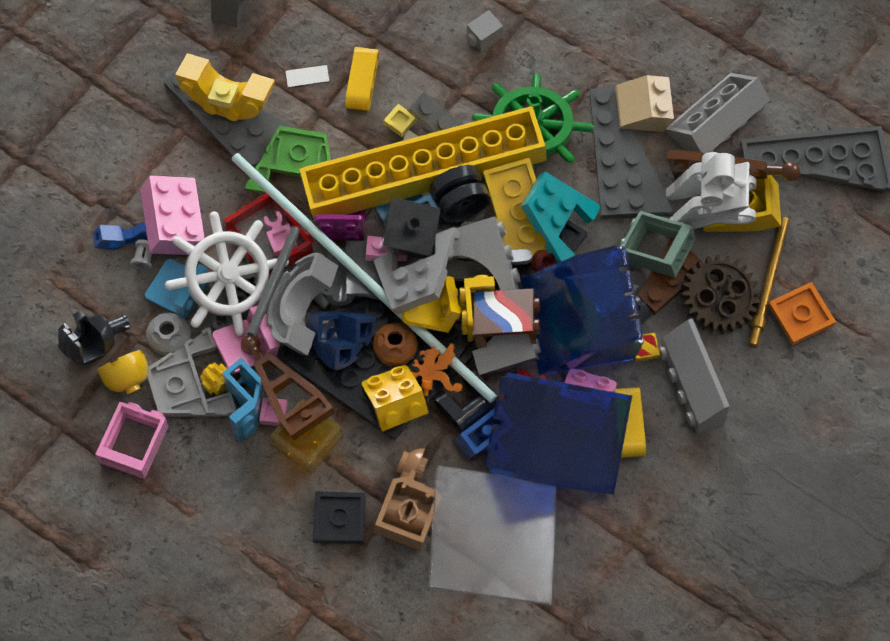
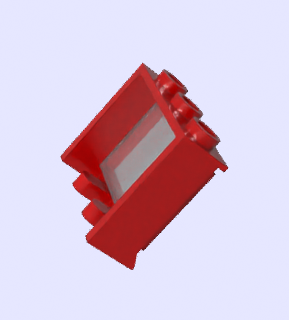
M265 193L225 218V228L227 232H236L246 236L253 223L260 220L263 223V227L254 242L261 248L267 260L277 259L279 255H274L266 232L270 230L265 226L264 216H267L270 222L277 221L276 212L279 211L283 219L282 226L289 224L290 228L293 226L300 229L296 240L297 247L292 250L288 259L289 263L284 268L285 270L299 259L313 253L312 243H314V240L307 230L303 231L300 224ZM246 252L245 257L251 264L255 263L251 255ZM273 269L269 270V278L272 274Z

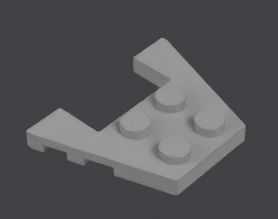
M455 227L436 234L435 255L398 269V257L393 252L374 259V264L389 304L396 314L439 299L448 273L445 268L455 251L452 246L454 240H458L460 232Z
M210 327L201 331L202 333L193 340L189 339L186 341L184 346L174 353L170 352L149 367L147 377L158 412L162 413L165 417L230 416L236 411L231 392L205 399L192 359L193 357L217 350Z

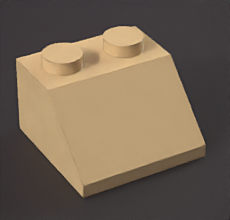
M646 75L615 86L620 129L664 132L673 121L674 114L669 77Z

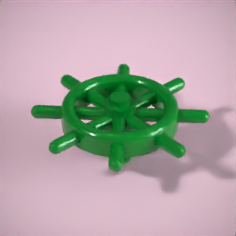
M538 73L532 76L530 87L518 88L509 93L498 83L492 85V91L500 98L495 106L493 115L473 114V122L507 113L509 109L513 111L523 109L520 104L527 102V107L533 106L543 140L545 141L546 157L558 153L567 163L574 162L575 157L565 148L572 131L592 132L594 129L591 123L573 122V114L568 104L580 96L578 90H572L561 97L557 93L541 87V75ZM541 104H545L549 107L542 111ZM557 112L562 121L549 120L548 118ZM546 129H555L561 131L554 137Z

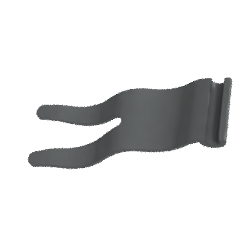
M437 225L436 234L453 227L459 228L462 226ZM435 239L431 256L435 255ZM346 241V247L341 250L383 288L374 261L365 260L367 241ZM528 249L512 250L514 258L510 259L512 265L527 264L532 261L533 255ZM327 250V258L338 265L332 286L327 289V300L331 304L338 306L347 305L352 302L354 296L380 300ZM407 256V261H397V269L421 259ZM448 260L445 268L448 271L447 276L454 277V281L464 282V279L474 278L477 275H493L484 265L476 261Z

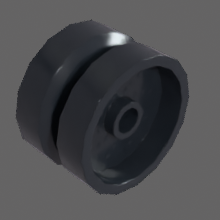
M461 165L451 168L436 177L430 184V194L435 203L438 204L437 208H441L440 215L444 222L455 223L467 220L479 214L489 205L491 196L486 186L482 184L483 179L476 166Z

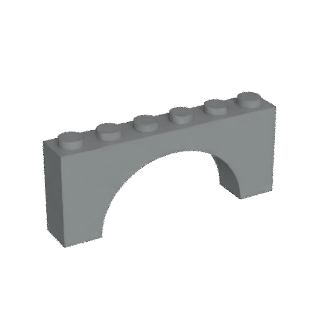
M494 216L456 228L460 235L458 240H454L452 248L455 251L449 261L455 259L476 261L484 265L493 274L501 291L519 289L517 283L520 282V276L517 268H512L510 259L514 257L510 245H506L503 236H506L507 233L503 221L499 222ZM529 334L493 336L487 342V347H481L472 352L479 375L485 377L539 360L538 353H541V348L537 338L536 344H531Z

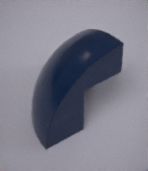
M307 312L308 329L315 332L312 345L324 364L334 370L342 369L358 359L357 353L363 346H368L375 330L376 317L349 312Z

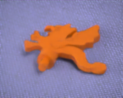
M450 344L439 357L438 355L441 352L436 350L435 346L431 350L421 351L420 355H425L422 358L424 360L422 365L418 363V360H414L415 364L413 366L418 367L420 371L411 373L415 379L418 376H422L421 388L424 389L423 395L428 396L429 389L432 390L433 380H440L449 391H462V384L456 383L452 386L448 375L443 371H438L445 370L449 365H452V359L456 356L453 352L455 349L454 344Z

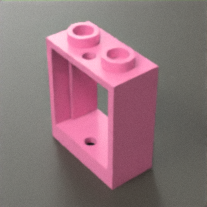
M119 402L95 454L98 462L145 479L169 427L165 416L155 410L145 411L139 405L128 402V404ZM126 418L156 428L143 460L112 450Z

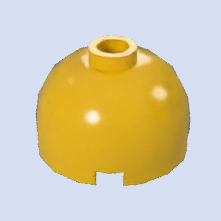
M137 350L117 358V361L109 362L97 370L101 380L111 391L117 393L126 391L127 395L141 389L140 384L146 380L149 366L143 351Z

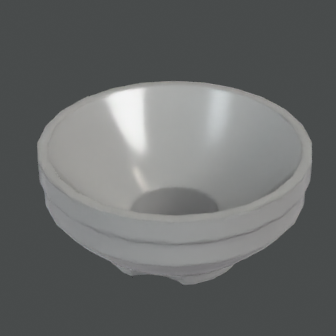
M163 313L156 316L149 323L146 338L148 345L155 353L166 356L170 352L174 353L184 346L186 341L191 339V330L187 321L182 316L175 313ZM164 324H171L174 326V331L169 335H163L160 332V328Z

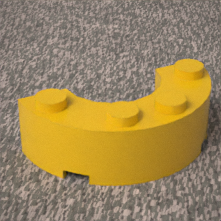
M188 53L175 74L179 88L193 101L203 107L205 112L211 115L217 114L226 117L231 121L256 117L262 111L275 84L274 79L252 73L248 82L231 81L218 74L208 59ZM215 80L238 85L239 92L231 109L208 103V96Z

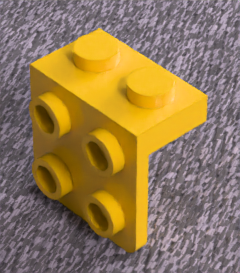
M477 275L474 278L464 279V288H460L462 334L467 335L468 342L473 341L472 306H474V292L495 291L494 276Z
M446 276L439 299L402 312L403 322L412 326L448 333L454 322L461 315V307L458 304L457 298L458 289L455 287L454 277Z
M406 365L395 367L390 371L372 376L362 382V387L374 407L382 432L428 414L423 391Z

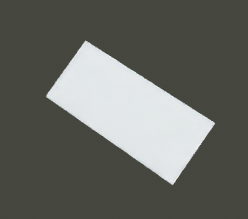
M327 65L286 71L288 87L329 81Z

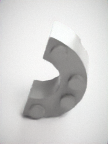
M313 253L295 262L297 266L290 273L286 271L282 275L267 308V325L272 330L270 334L282 344L302 355H308L315 336V332L306 327V310L318 293L331 288L338 269L337 264L320 253Z

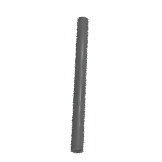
M292 226L248 327L246 333L251 337H255L295 245L300 233V229Z

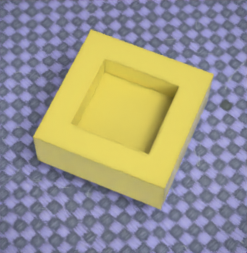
M215 80L208 96V103L231 109L239 92L238 85Z
M397 104L384 119V125L403 137L417 119L407 109Z

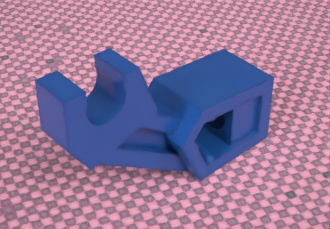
M140 223L128 230H124L122 226L99 225L93 232L94 245L98 249L117 250L124 245L136 243L137 240L148 241L145 223Z

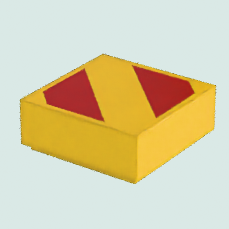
M655 333L631 336L630 341L635 362L660 357Z

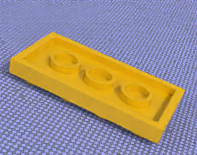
M530 158L483 171L496 218L499 222L503 221L507 235L503 236L505 244L510 245L511 250L528 249L532 252L533 258L549 254L545 248V239L540 232L536 233L521 207L536 181Z

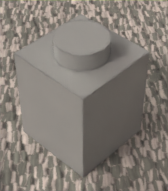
M488 10L467 24V41L472 47L476 46L482 52L503 38V25Z

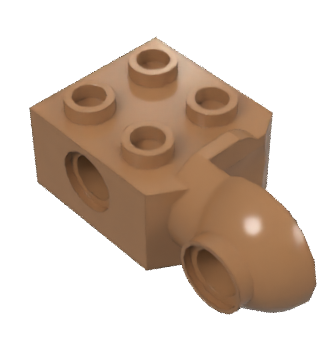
M418 448L411 452L404 451L396 471L401 475L399 478L392 480L373 531L374 534L421 551L441 498L435 489L420 483L428 459L423 457L425 448Z

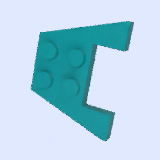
M547 172L538 176L521 205L536 233L540 232L545 239L547 252L549 254L553 253L558 261L555 265L560 272L569 267L575 255L559 238L572 211L574 210L588 224L595 219L601 208L599 204Z

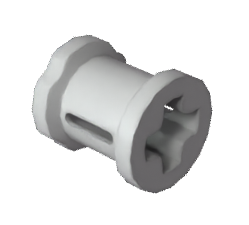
M137 240L135 243L137 249L134 258L130 261V265L141 271H149L152 268L150 262L153 254L149 252L148 241Z

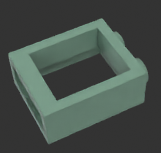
M640 211L636 219L632 220L627 236L621 240L619 251L625 263L676 278L696 237L691 225ZM647 230L675 238L664 259L636 251Z

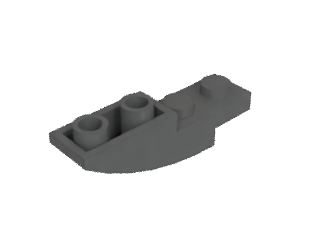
M422 92L407 110L424 125L422 129L428 134L465 124L463 121L459 123L425 92Z

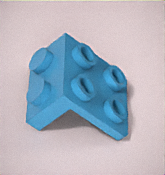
M168 259L145 292V297L148 301L186 319L197 303L189 294L187 287L167 290L165 288L167 281L185 277V266L172 259ZM200 264L197 266L196 275L208 273L206 267ZM210 282L199 284L202 292L208 288Z

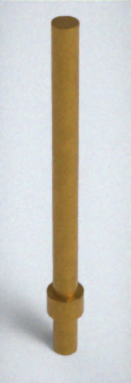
M781 217V226L777 230L759 300L760 303L758 304L756 315L751 321L750 328L752 331L748 346L752 348L758 347L761 332L765 330L767 322L765 316L790 219L787 217Z

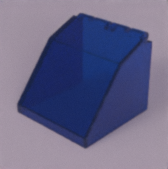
M610 246L575 255L521 279L522 288L533 289L535 298H540L541 312L536 313V319L540 320V334H536V338L541 348V353H538L539 360L536 361L538 375L634 360L644 343L643 338H641L643 337L640 319L630 320L629 316L639 315L636 297L634 294L625 296V293L634 291L631 271L625 270L620 272V268L629 266L625 246Z
M507 372L506 377L501 376L498 394L505 395L504 400H496L493 419L500 420V424H492L488 444L496 446L495 450L487 448L484 466L489 467V472L547 486L614 495L632 395Z

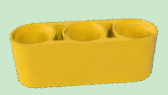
M355 47L346 92L345 108L369 111L378 67L379 50Z
M640 388L614 389L620 458L646 456V443Z

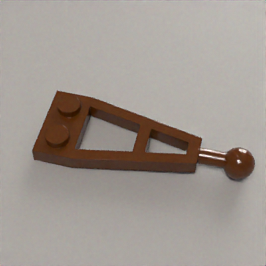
M668 150L667 160L674 179L677 180L693 164L702 162V156L705 153ZM735 157V164L750 163L749 175L756 179H767L768 175L782 176L787 181H794L801 173L799 165L795 162H787L783 166L767 165L766 161Z
M247 335L242 339L241 349L244 353L252 355L256 359V362L253 364L261 378L281 426L293 441L335 414L332 405L317 388L270 352L264 355L260 350V341L256 336L251 337ZM272 365L283 375L270 383L264 370ZM293 382L310 395L311 398L284 415L275 394Z

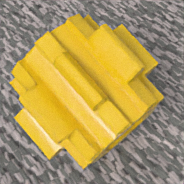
M214 362L208 365L200 376L203 388L210 394L214 392L216 395H219L226 390L222 373L227 368L222 363L217 365Z

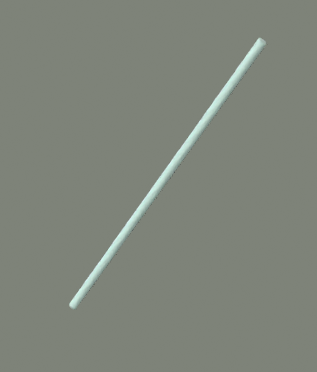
M239 153L232 157V161L391 309L385 290ZM401 313L396 314L402 320ZM408 325L431 348L435 346L436 350H440L441 353L439 355L446 351L447 348L423 327ZM456 357L452 359V365L450 366L490 403L496 399L497 395Z

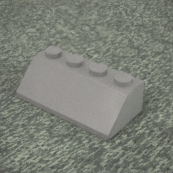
M730 73L666 128V132L686 151L713 152L714 148L721 142L728 140L736 129L744 126L750 117L760 112L770 99L759 78Z
M689 319L662 337L659 352L661 359L667 361L669 366L668 375L671 382H675L677 385L678 400L687 409L686 418L689 426H694L696 433H700L724 425L730 406L693 319Z

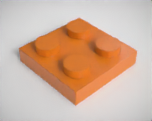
M812 282L780 296L768 304L792 346L836 324L834 317Z

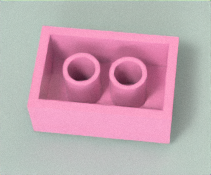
M149 176L140 189L149 252L151 254L189 255L173 244V238L179 236L194 247L204 239L195 178Z

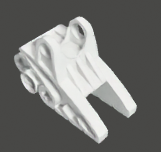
M705 153L702 156V162L693 164L666 189L668 200L693 197L669 219L691 225L693 230L714 223L747 224L755 221L756 211L749 207V191L756 188L757 181L755 177L749 175L750 163L735 164V157L728 153Z

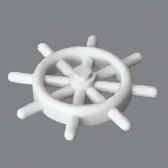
M213 211L209 215L213 234L201 240L195 247L179 236L173 238V244L189 254L185 265V277L167 281L165 288L167 290L187 287L193 300L200 306L191 320V325L194 328L199 327L207 313L210 312L221 316H232L235 333L238 336H242L245 333L241 313L247 311L260 301L269 281V270L274 269L277 259L267 260L261 248L254 242L263 227V223L260 220L253 223L246 236L236 232H223L219 214ZM225 243L239 246L230 261ZM216 244L219 262L205 254L204 251ZM246 252L251 255L255 262L238 266ZM198 261L212 269L213 272L196 275ZM257 273L256 286L240 276ZM214 281V286L206 296L200 289L199 284ZM235 285L250 294L243 302H238ZM224 287L229 305L215 302Z

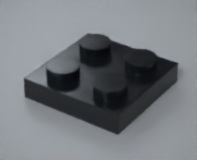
M315 491L313 543L364 544L366 492Z

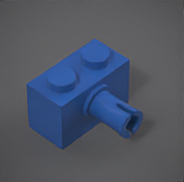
M498 405L453 440L468 459L479 453L482 449L484 451L487 450L500 468L512 457L498 441L500 439L499 436L514 425Z

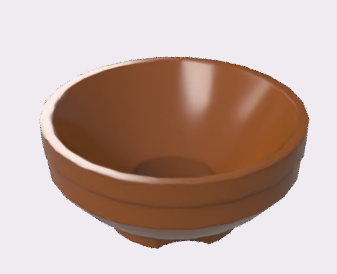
M389 323L377 331L373 341V349L376 357L383 364L398 367L409 363L415 357L418 341L413 330L407 325ZM391 334H399L402 337V342L398 345H391L388 342V337Z

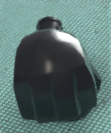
M77 311L73 314L77 325L73 333L65 323L58 329V348L76 364H91L102 359L114 347V335L130 329L129 320L125 315H121L111 321H107L101 314L88 318L83 313Z

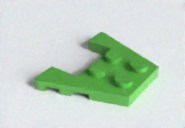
M279 126L255 169L267 181H269L270 172L302 177L300 168L331 160L327 135L320 132ZM251 178L248 180L245 187L246 192L266 193Z

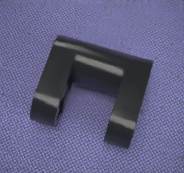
M472 368L469 369L489 389H491L494 392V390L482 379V377L475 370H473ZM460 376L464 385L474 395L472 398L459 407L446 392L441 391L432 400L437 409L458 432L463 433L501 402L497 396L490 403Z

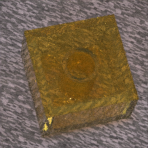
M301 399L294 408L305 402V400ZM327 418L294 441L281 424L270 435L274 448L311 475L343 438L341 426L330 418Z

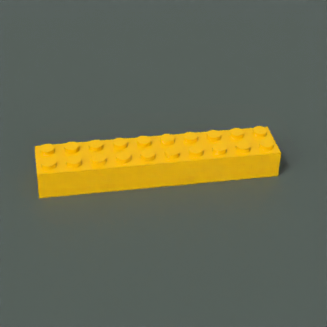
M533 106L307 166L300 168L314 220L315 215H346L390 203L393 197L406 199L430 192L429 186L436 177L451 168L461 165L476 166L483 178L482 172L491 168L530 158L531 164L546 161L547 158L545 143Z

